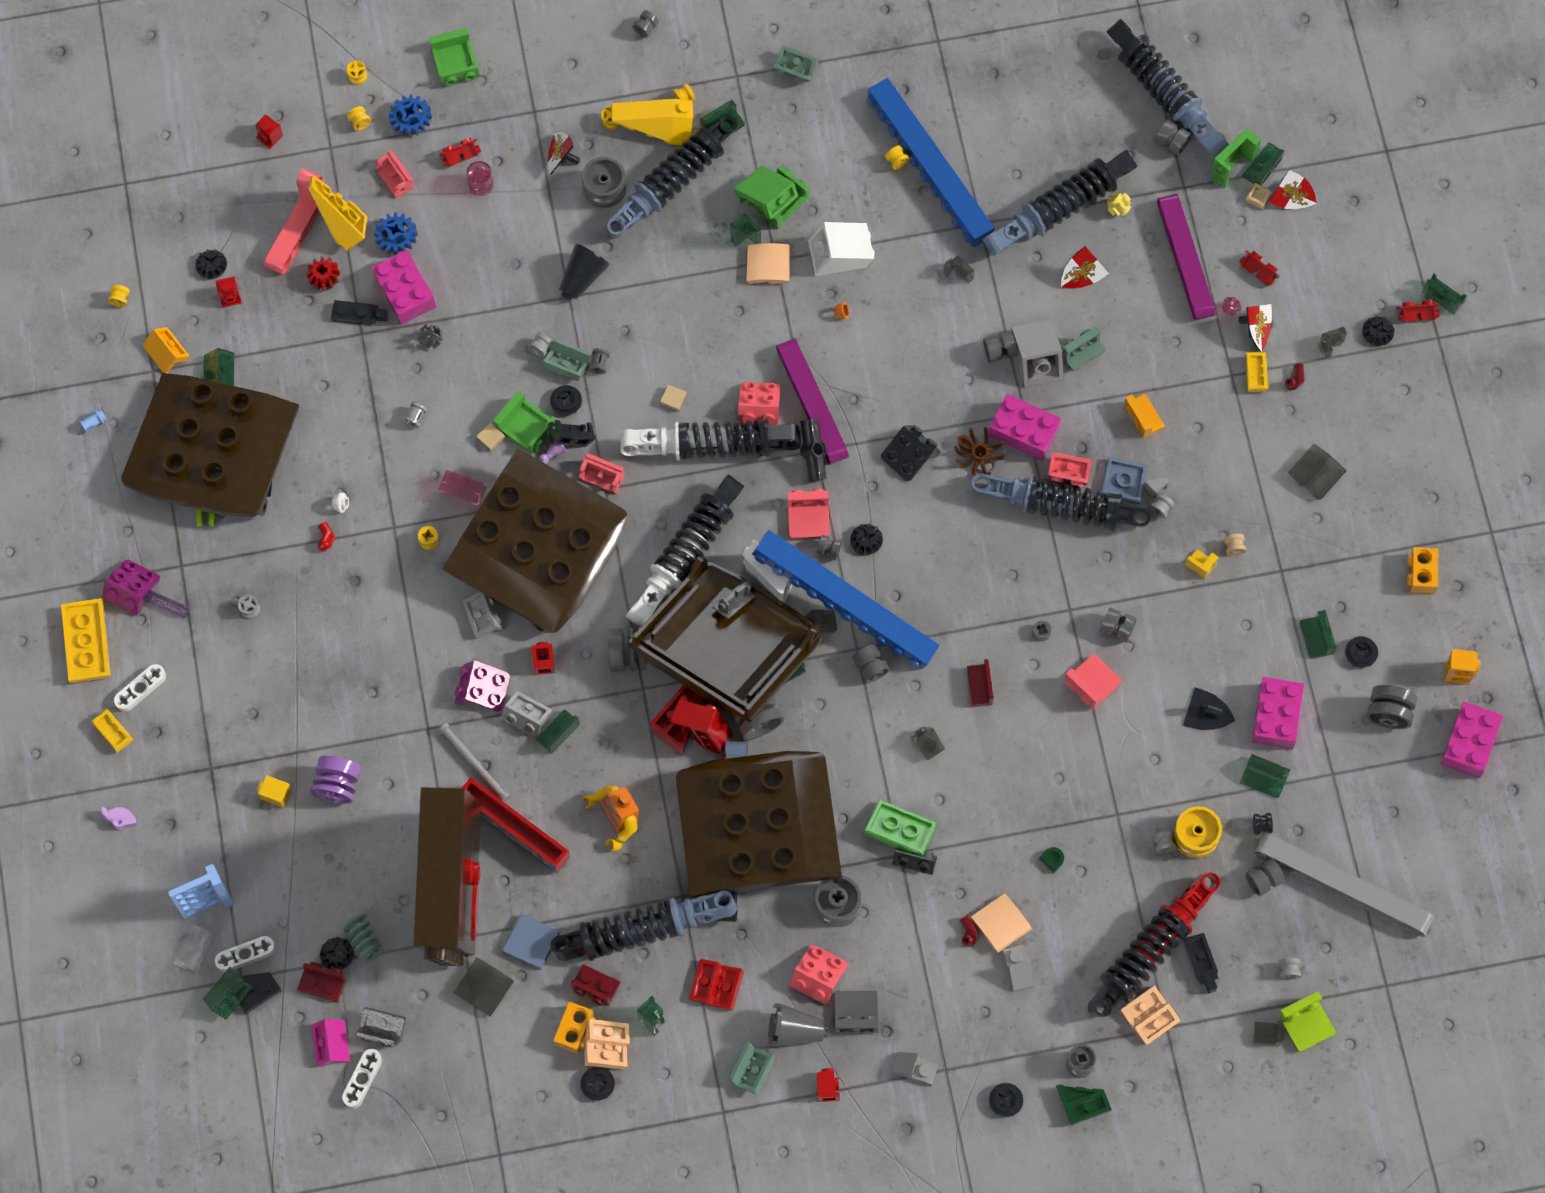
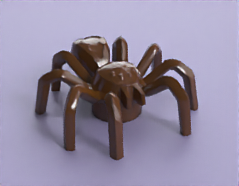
M984 427L983 444H979L974 436L973 428H970L969 432L972 441L965 435L958 436L959 447L963 451L970 453L960 452L956 445L954 449L958 455L962 457L971 456V458L966 463H961L958 459H956V462L960 467H967L971 462L975 461L972 468L973 477L977 475L978 463H980L985 475H991L990 471L987 472L984 463L988 464L987 460L991 461L989 456L996 460H1004L1006 458V454L1000 457L989 452L990 450L1001 448L1005 441L1001 440L998 445L987 447L988 428Z

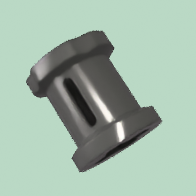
M600 348L593 349V359L588 369L596 374H605V365L607 358L610 357V353Z

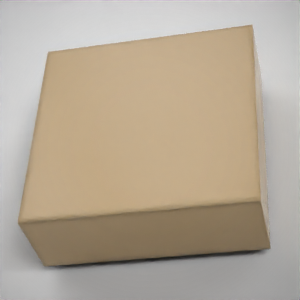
M1255 183L1245 201L1263 210L1272 195V191Z
M668 385L660 405L679 411L687 392Z
M491 423L476 436L490 451L494 450L505 439V435Z

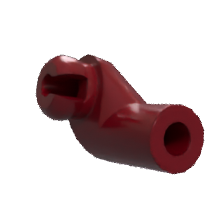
M1302 363L1294 364V376L1290 379L1287 378L1285 381V385L1289 390H1296L1305 381L1304 365Z
M967 915L960 920V923L965 928L962 943L967 947H971L976 943L979 931Z

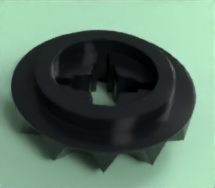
M207 249L195 259L196 271L201 277L206 279L220 277L227 268V260L224 254L216 249ZM206 260H210L211 262L214 260L215 267H212L211 265L207 267L208 264Z
M1376 315L1375 317L1368 318L1363 325V337L1374 346H1384L1394 337L1395 328L1392 325V321H1388L1385 316L1378 317ZM1382 325L1381 327L1383 332H1380L1377 336H1375L1376 329L1374 328H1378V326Z
M563 385L552 392L550 404L553 411L559 415L569 416L573 413L576 414L577 410L581 408L582 396L575 387ZM569 396L571 404L567 403L563 407L562 399L565 400Z
M870 523L860 524L857 528H854L850 541L856 552L863 555H871L881 548L883 536L877 526H873ZM864 532L868 537L872 536L870 538V545L866 540H861L863 539Z
M1364 636L1351 639L1345 648L1347 661L1353 667L1356 666L1361 669L1370 667L1378 658L1377 645L1373 640ZM1359 648L1361 651L1367 650V652L1364 655L1365 658L1361 655L1355 656L1358 653Z
M338 936L328 939L322 945L320 951L321 961L328 969L331 967L340 970L345 969L351 964L354 957V949L346 938ZM336 946H338L340 952H343L338 956L337 961L334 955L330 954L335 952Z
M590 1068L581 1078V1090L590 1100L599 1102L600 1100L607 1099L614 1091V1077L606 1068ZM597 1076L600 1082L604 1083V1085L600 1086L599 1092H597L595 1086H592V1083L596 1082Z
M1001 1083L995 1086L990 1093V1108H992L996 1115L1004 1118L1013 1117L1020 1112L1023 1106L1022 1092L1011 1083ZM1012 1094L1010 1098L1012 1105L1005 1104V1106L1001 1107L1002 1099L1000 1096L1006 1098Z

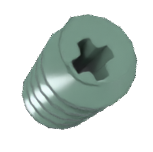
M365 914L350 919L343 928L344 932L348 933L347 938L351 940V946L355 948V954L359 955V962L372 961L384 952L377 951L381 946L380 943H373L377 936H369L374 930L373 928L366 929L370 924L369 921L362 922L366 918Z

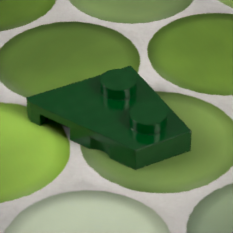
M1060 1084L1056 1086L1071 1126L1112 1110L1104 1089H1087L1078 1086L1068 1087Z

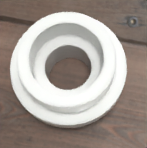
M340 492L333 496L332 507L339 513H343L349 506V498L345 493Z

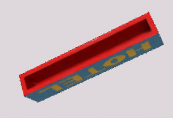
M470 777L462 786V789H466L481 803V817L555 873H558L569 860V850Z

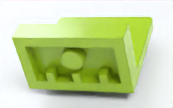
M1319 991L1282 1009L1278 1015L1298 1052H1302L1336 1034L1334 1027L1320 1005L1322 997Z

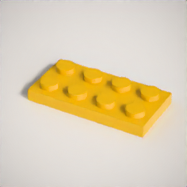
M102 598L61 604L69 683L111 678Z

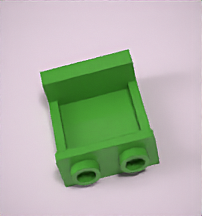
M467 28L429 37L442 86H452L457 82L472 81L480 77Z
M1247 128L1241 132L1214 158L1211 171L1212 180L1217 185H1221L1224 188L1227 187L1232 170L1231 166L1242 156L1252 163L1257 158L1261 140Z
M762 165L734 188L738 202L743 203L748 200L762 207L765 217L770 220L798 197L793 181Z
M781 166L777 168V173L794 182L798 197L771 220L765 217L762 207L748 201V206L776 229H779L809 198L808 185L804 181L796 179L789 169H784Z
M517 391L493 419V423L506 437L533 455L535 451H539L543 447L544 440L550 436L548 423H555L556 418L553 416L550 418L526 401L524 394Z

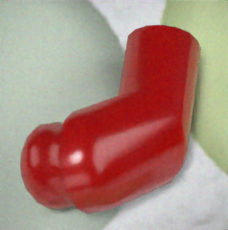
M322 522L318 525V528L323 536L317 546L320 551L325 552L332 547L335 535L328 523Z

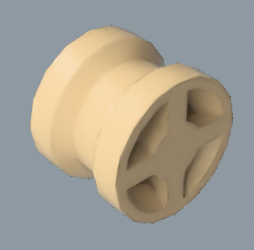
M1231 534L1224 537V543L1227 545L1226 555L1239 556L1246 553V546L1243 545L1245 540L1243 534Z

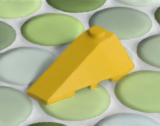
M664 99L612 103V123L632 131L638 130L646 133V136L651 138H659L664 140L666 144L681 146L682 142L689 140L691 135L693 100Z
M312 175L309 180L308 189L335 242L347 251L365 239L367 216L353 202H345L340 193H332L327 184Z

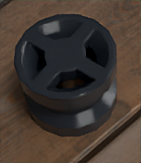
M1266 813L1265 815L1253 814L1255 835L1261 832L1273 833L1271 813Z

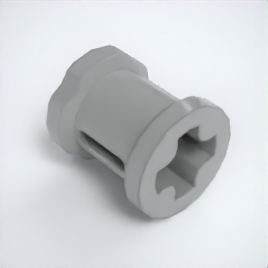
M412 402L407 416H404L402 420L410 427L419 428V422L423 414H426L427 408L417 402Z

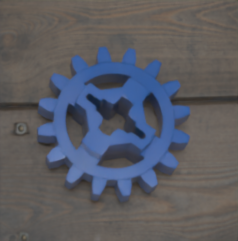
M410 94L408 99L403 95L402 101L396 99V106L391 105V112H389L390 123L394 125V130L398 131L400 129L401 135L408 132L409 137H411L412 132H415L416 135H419V130L425 132V125L430 126L429 119H432L430 106H427L426 100L421 101L420 96L413 99L412 94Z
M394 212L393 217L386 214V220L380 218L381 225H375L377 231H374L377 245L380 244L381 250L386 249L387 254L394 251L395 255H397L400 250L403 252L405 248L412 249L411 243L417 242L416 236H418V233L415 230L416 224L412 223L411 217L405 219L404 213L398 217L397 212ZM404 226L408 228L409 233L404 229Z

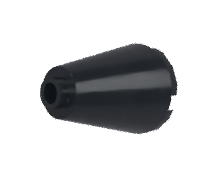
M576 244L573 247L559 288L562 292L561 296L569 301L572 299L576 300L608 268L609 263L601 256H596L592 250Z

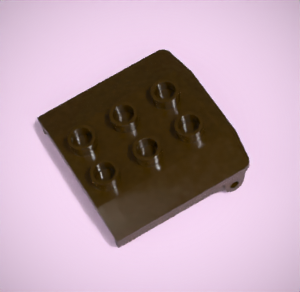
M162 373L121 476L122 483L125 487L153 499L208 512L234 516H264L268 504V490L300 406L297 403L263 392L193 376Z
M517 448L458 541L442 570L528 619L537 630L543 633H556L560 631L580 608L616 549L627 521V512L625 509Z
M699 556L692 566L691 573L628 641V645L653 666L720 709L751 722L821 643L823 635L816 626L798 611L748 581L752 586L750 592L755 597L732 617L726 619L713 609V606L741 582L748 580L735 572L708 562L703 556Z
M781 751L712 760L682 769L677 773L676 785L690 898L694 897L696 899L697 897L711 895L720 891L731 893L834 879V883H838V878H842L826 757L822 753Z

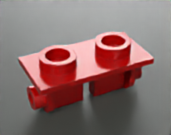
M470 137L460 141V146L454 148L453 145L443 148V153H440L439 156L444 155L445 159H442L444 166L451 167L462 162L460 154H463L465 160L478 156L481 150L479 145H474L477 139L472 140Z
M1246 250L1245 252L1249 255L1247 257L1243 256L1239 261L1241 267L1251 274L1258 269L1259 272L1255 277L1265 285L1271 286L1275 281L1273 279L1275 275L1280 277L1276 273L1278 269L1269 262L1267 265L1260 260L1263 257L1254 250L1251 253Z
M1434 300L1422 301V305H1414V302H1402V306L1396 307V309L1401 308V313H1398V320H1402V322L1417 321V313H1420L1421 321L1435 320L1439 318V310H1435V306H1440V304H1434Z

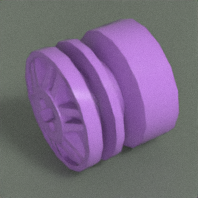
M320 756L315 770L320 776L314 777L313 783L315 785L311 786V794L332 803H352L356 788L350 783L358 782L361 766L341 757Z

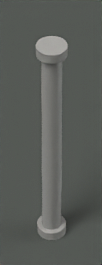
M448 723L443 724L438 729V732L445 735L499 799L505 803L511 795L499 786L450 730V725Z

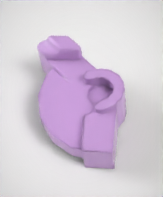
M105 807L101 808L102 818L113 824L116 830L137 826L135 816L128 809L116 807L108 811Z

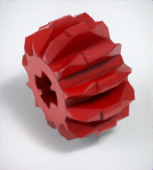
M322 256L320 261L313 259L314 265L308 264L309 271L306 272L309 284L314 285L316 290L322 287L325 291L327 286L333 289V283L339 282L340 270L338 269V264L336 262L332 263L330 257L326 261Z

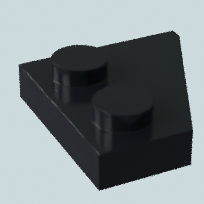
M270 972L224 979V982L245 1014H248L282 991Z

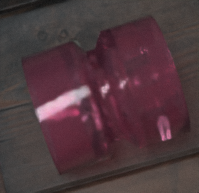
M483 161L471 163L466 171L469 189L475 195L485 196L494 187L491 167Z

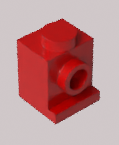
M266 114L255 124L257 130L256 139L270 149L283 136L280 124Z
M235 276L215 280L222 308L242 304Z
M538 642L536 645H531L535 675L556 673L552 643ZM542 657H546V658H547V660H540V659H541Z
M832 1068L821 1069V1072H817L818 1102L840 1101V1092H835L839 1090V1077L834 1078V1069Z

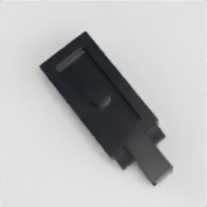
M334 300L331 320L333 322L371 325L375 324L376 321L387 322L388 313L386 309L378 308V305Z
M1201 933L1183 939L1197 980H1199L1200 984H1205L1208 994L1216 992L1217 985L1215 980L1218 979V970L1205 934Z

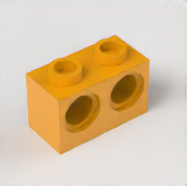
M1413 547L1411 554L1407 555V566H1410V573L1407 574V585L1410 586V593L1435 594L1438 588V549ZM1418 558L1425 559L1427 563H1420L1418 561ZM1418 577H1422V578H1424L1427 582H1426V583H1421V582L1418 581L1417 578H1418Z
M1452 649L1446 660L1444 681L1469 685L1472 678L1476 677V672H1479L1480 659H1477V652Z
M569 1002L553 1040L554 1045L579 1054L580 1049L584 1050L587 1021L589 1019L596 1020L593 1010ZM581 1014L586 1017L582 1023L574 1021L577 1015ZM570 1034H575L578 1037L573 1043L566 1041L567 1036Z

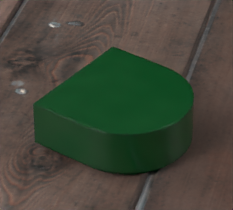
M1051 847L1039 857V861L1055 873L1063 865L1064 854L1059 848Z

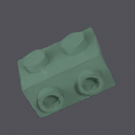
M782 45L776 63H773L772 67L777 68L776 72L785 76L788 73L795 75V80L805 83L806 79L812 80L819 59Z
M1097 327L1091 330L1090 328L1086 329L1080 334V337L1075 340L1070 339L1064 344L1062 357L1072 371L1077 370L1105 352V347L1099 341L1101 332Z
M554 339L550 352L543 360L542 367L579 382L588 368L591 354L563 341Z
M747 1042L740 1051L735 1067L731 1070L729 1081L739 1089L758 1095L776 1056L770 1052L755 1048L751 1043Z

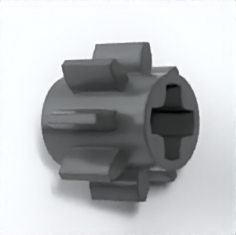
M425 324L418 333V341L424 348L432 346L435 349L441 344L440 341L443 340L442 331L436 325L428 326Z

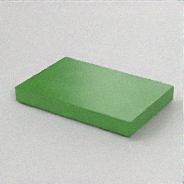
M879 799L863 835L904 852L923 857L937 823Z

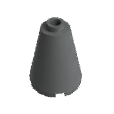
M779 1003L774 1004L773 1008L777 1009L776 1013H771L768 1037L773 1039V1041L769 1042L770 1046L822 1042L824 1038H827L829 1026L825 1024V1020Z

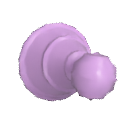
M550 444L547 453L541 454L539 460L547 464L549 458L566 453L567 451L563 445Z

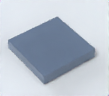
M1108 457L1101 488L1102 497H1105L1108 492L1122 494V501L1140 505L1148 465Z
M521 914L503 949V953L541 970L551 951V941L560 932Z

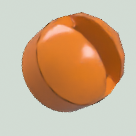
M847 303L837 304L833 308L836 311L833 314L837 319L849 318L850 310Z

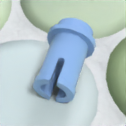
M101 409L98 411L94 410L95 413L80 421L86 432H89V430L100 423L104 424V421L107 420Z

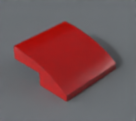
M700 959L689 999L708 1006L733 1011L744 971L741 968L722 965L720 962Z

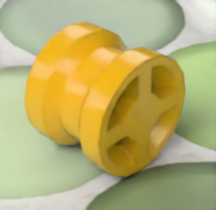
M352 61L348 64L346 71L349 81L354 85L363 84L367 80L365 64L361 61Z
M687 83L681 89L672 91L675 99L693 100V102L696 100L692 89Z
M362 106L353 108L347 114V119L353 123V128L356 131L365 129L371 123V118L365 114L366 111Z
M606 106L601 112L602 124L608 130H615L619 125L612 123V120L609 121V119H612L611 106Z
M901 146L893 147L885 155L886 160L892 163L891 167L894 170L903 168L910 160L908 155L903 153Z
M117 284L111 285V295L108 296L107 302L115 307H126V297L130 292L129 288Z
M425 526L419 530L418 540L420 546L424 550L435 549L439 544L436 529L431 526Z

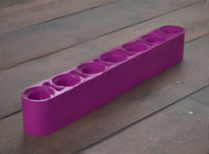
M1176 193L1157 198L1158 210L1193 319L1196 321L1215 316L1213 301L1179 196Z
M793 338L776 345L779 358L808 420L818 419L821 441L825 443L827 448L825 457L828 463L831 465L849 458L846 445L798 342Z

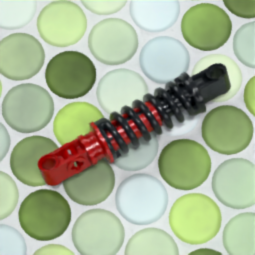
M1209 872L1199 875L1185 889L1180 898L1175 897L1170 907L1164 904L1160 906L1158 915L1153 916L1151 924H1146L1144 932H1140L1137 935V940H1133L1130 943V949H1125L1122 952V957H1118L1115 960V965L1110 966L1105 973L1101 974L1100 979L1104 986L1088 1004V1012L1091 1016L1106 1017L1121 1000L1127 1003H1131L1134 1000L1137 989L1141 990L1143 988V984L1138 978L1143 981H1149L1150 976L1145 970L1147 969L1149 972L1155 973L1157 971L1155 963L1162 965L1165 962L1162 955L1170 956L1172 954L1169 947L1177 948L1179 946L1176 938L1178 937L1183 940L1188 934L1192 933L1190 923L1192 920L1195 921L1197 919V912L1208 902L1209 898L1220 886V878L1217 874ZM1206 877L1211 881L1209 888L1206 887L1204 882ZM1098 1002L1103 1004L1104 1009L1102 1013L1097 1011L1096 1006Z

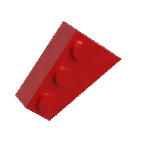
M684 685L681 686L649 723L650 731L681 756L684 753L691 733H683L681 731L682 726L673 725L670 722L680 699L702 706L705 698Z
M679 699L670 721L673 725L682 726L681 731L687 734L690 732L693 735L692 740L706 751L725 756L726 741H731L734 734L729 725L724 721L723 716L717 711L718 709L708 704L702 706Z

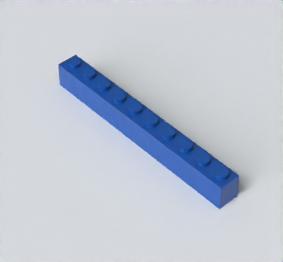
M886 78L868 88L867 101L872 108L875 107L878 111L879 119L887 124L891 136L896 137L899 141V146L903 148V152H907L910 163L913 167L919 169L922 180L928 182L931 186L932 194L940 199L943 210L946 213H950L953 224L962 230L965 241L967 243L970 242L973 247L983 243V239L994 232V226L889 78Z
M768 530L763 535L752 552L756 561L761 564H767L775 574L786 577L793 586L801 587L807 591L806 594L809 597L820 600L827 609L835 610L841 614L842 619L856 624L861 632L869 633L875 637L876 642L890 647L895 655L903 656L909 660L913 667L921 669L926 667L940 646L772 531Z

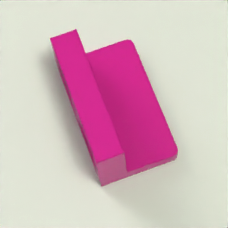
M324 1019L311 1025L317 1067H324L333 1062L346 1063L350 1061L344 1020Z

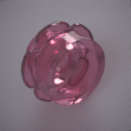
M1227 297L1224 299L1222 309L1226 314L1233 316L1241 311L1242 307L1237 298Z

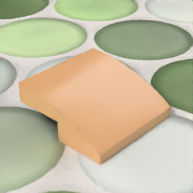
M764 243L748 245L746 281L749 284L769 282L773 285L789 282V244Z
M1005 893L971 916L973 923L984 934L985 939L997 953L1032 929L1025 917Z
M1152 985L1134 998L1131 1003H1127L1119 1009L1125 1020L1145 1045H1148L1180 1022L1170 1004L1166 1003L1155 985Z
M589 1019L585 1035V1065L625 1070L628 1067L629 1024Z

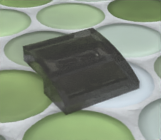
M1312 444L1288 471V474L1301 487L1305 486L1317 500H1321L1347 470L1322 448Z
M476 957L453 993L469 1005H473L486 1015L492 1016L514 980Z

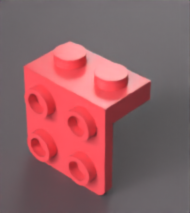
M754 382L740 384L738 421L741 422V425L745 426V422L750 420L754 426V420L768 419L769 425L779 424L780 385Z
M1053 452L1047 476H1051V481L1063 483V479L1070 480L1071 485L1083 487V483L1088 484L1093 460Z
M814 489L809 492H803V490L788 492L790 538L807 539L821 538L822 535L830 536L828 491Z
M1091 655L1075 671L1071 668L1066 673L1064 681L1067 687L1075 691L1081 700L1092 709H1095L1121 685V679L1096 655Z
M811 945L795 968L789 986L827 1005L834 987L845 972L848 963L816 945Z

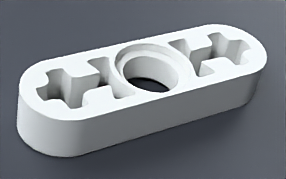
M158 664L149 666L118 692L114 698V703L118 710L122 712L130 711L160 686L166 679L163 667ZM154 671L159 672L160 677H153L152 673ZM146 677H147L148 680H150V682H151V685H150V686H149L147 680H145ZM139 683L146 685V689L142 693L135 692V686ZM129 691L136 697L135 699L129 694ZM122 698L127 699L128 704H121L120 700Z
M268 936L254 939L218 953L215 957V964L222 972L235 970L271 956L275 952V943ZM266 942L270 945L268 946V951L259 949L263 947L262 943ZM255 945L256 949H259L257 950L259 955L255 956V951L252 948V946ZM243 949L251 951V956L246 960L239 957ZM235 953V956L238 960L237 963H235V960L233 959L228 961L227 966L220 964L221 962H223V957H226L227 960L234 958L232 954Z
M368 1049L363 1053L343 1092L342 1099L348 1108L354 1109L361 1105L382 1064V1057L375 1049ZM375 1055L377 1062L371 1063L369 1068L373 1071L370 1073L367 1069L362 1068V1066L364 1065L367 1068L369 1064L367 1057ZM361 1073L368 1075V1081L365 1084H358L356 1082L357 1076ZM355 1085L358 1089H363L362 1092H360L359 1090H357L356 1097L358 1098V1100H353L351 1103H349L350 1100L347 1096H352L355 1092V1088H353L352 1086Z

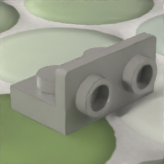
M477 592L462 601L476 638H481L496 629L500 631L505 629L503 624L504 618L499 612L495 600L481 592Z
M516 691L504 706L502 720L537 738L541 727L551 716L552 709Z

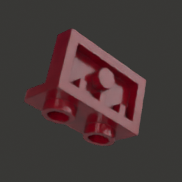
M316 962L304 963V971L297 988L298 992L339 1003L346 982V977L342 974L343 971L333 967L328 970L322 968V965Z
M582 964L575 979H572L570 984L574 993L582 997L587 995L592 998L594 1003L600 1006L604 1004L610 1006L621 982Z

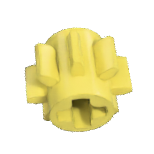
M1113 193L1107 199V210L1112 216L1115 214L1117 216H1124L1131 208L1130 197L1126 193Z

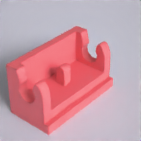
M392 150L376 161L377 166L375 170L396 199L414 188L413 179Z
M589 453L586 454L579 470V480L613 494L617 493L625 476L623 467Z

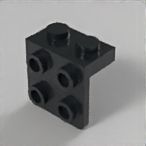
M916 425L903 426L881 454V458L906 481H911L929 458H935L941 452L937 448V443L930 438L927 439L922 434L923 431Z

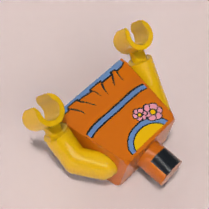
M607 785L596 791L594 795L590 794L582 797L581 801L588 800L589 805L585 809L596 806L597 800L600 801L599 804L618 836L615 839H608L605 843L606 846L613 844L612 849H610L611 852L621 850L622 842L628 840L637 831L639 809L626 787L619 789L618 786Z

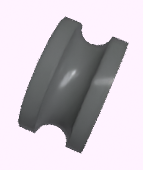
M1046 621L1036 622L1032 631L1033 637L1037 641L1048 640L1051 635L1050 624ZM1041 627H1044L1047 634L1039 635L1037 628L1041 629Z

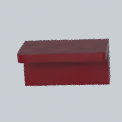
M984 659L983 664L967 666L972 707L993 705L994 696L989 660Z

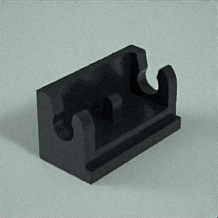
M555 420V423H548L550 440L553 445L587 447L596 439L591 422H587L586 425L561 424L560 420Z

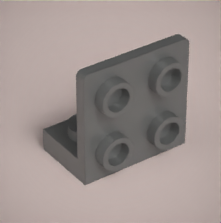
M835 991V1034L878 1033L877 991Z

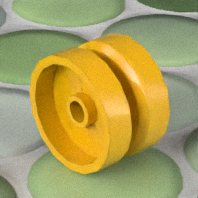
M1195 806L1188 808L1180 814L1174 828L1173 839L1176 847L1182 854L1190 858L1200 859L1207 857L1215 851L1222 835V824L1214 811L1206 807Z

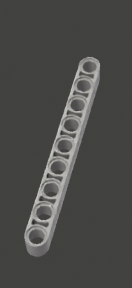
M1264 833L1254 851L1261 859L1267 861L1273 858L1280 868L1420 937L1426 936L1434 920V916L1429 912L1273 835Z

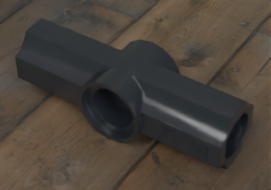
M818 419L800 421L803 438L800 453L806 460L809 481L827 479L824 464L827 448L825 443L821 441Z

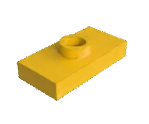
M1246 352L1247 392H1267L1266 352Z
M108 709L91 721L117 753L134 741Z

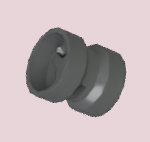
M644 10L640 15V19L634 22L632 28L637 34L647 38L651 34V29L657 26L659 20L653 13Z
M822 535L816 554L821 556L826 554L830 559L836 560L842 546V541L837 539L830 540L829 536Z

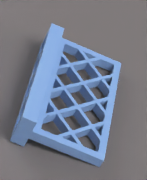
M213 864L205 867L208 874L168 891L184 919L223 902L226 908L234 905L224 882Z

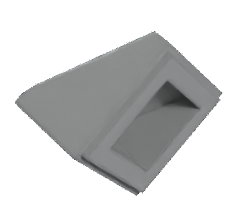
M1167 477L1146 481L1144 490L1155 499L1158 493L1162 494L1169 488L1170 479Z

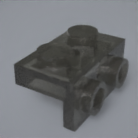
M365 1007L356 1036L361 1037L362 1041L373 1042L374 1040L381 1042L382 1046L392 1048L401 1042L406 1017Z

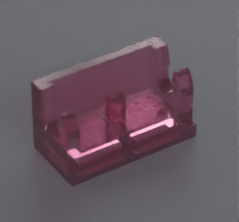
M446 470L438 491L479 505L487 486L482 482Z

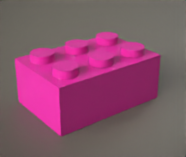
M407 250L371 267L378 286L401 325L436 308L434 296Z
M1006 394L989 427L988 436L1000 442L1004 440V444L1043 461L1061 427L1062 418Z
M1269 677L1262 678L1252 743L1293 750L1297 739L1304 683Z
M1463 701L1440 764L1481 778L1503 715Z

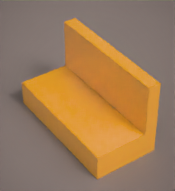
M168 327L153 329L142 345L163 373H169L175 363L185 362L190 356Z
M1131 394L1125 398L1124 406L1143 438L1165 428L1146 394L1137 398Z

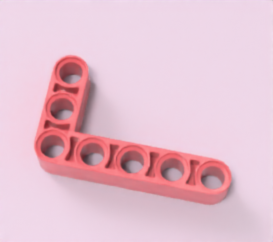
M305 168L299 172L296 180L300 199L270 249L264 263L266 268L282 275L288 270L320 214V210L308 187L312 175L324 182L323 177Z

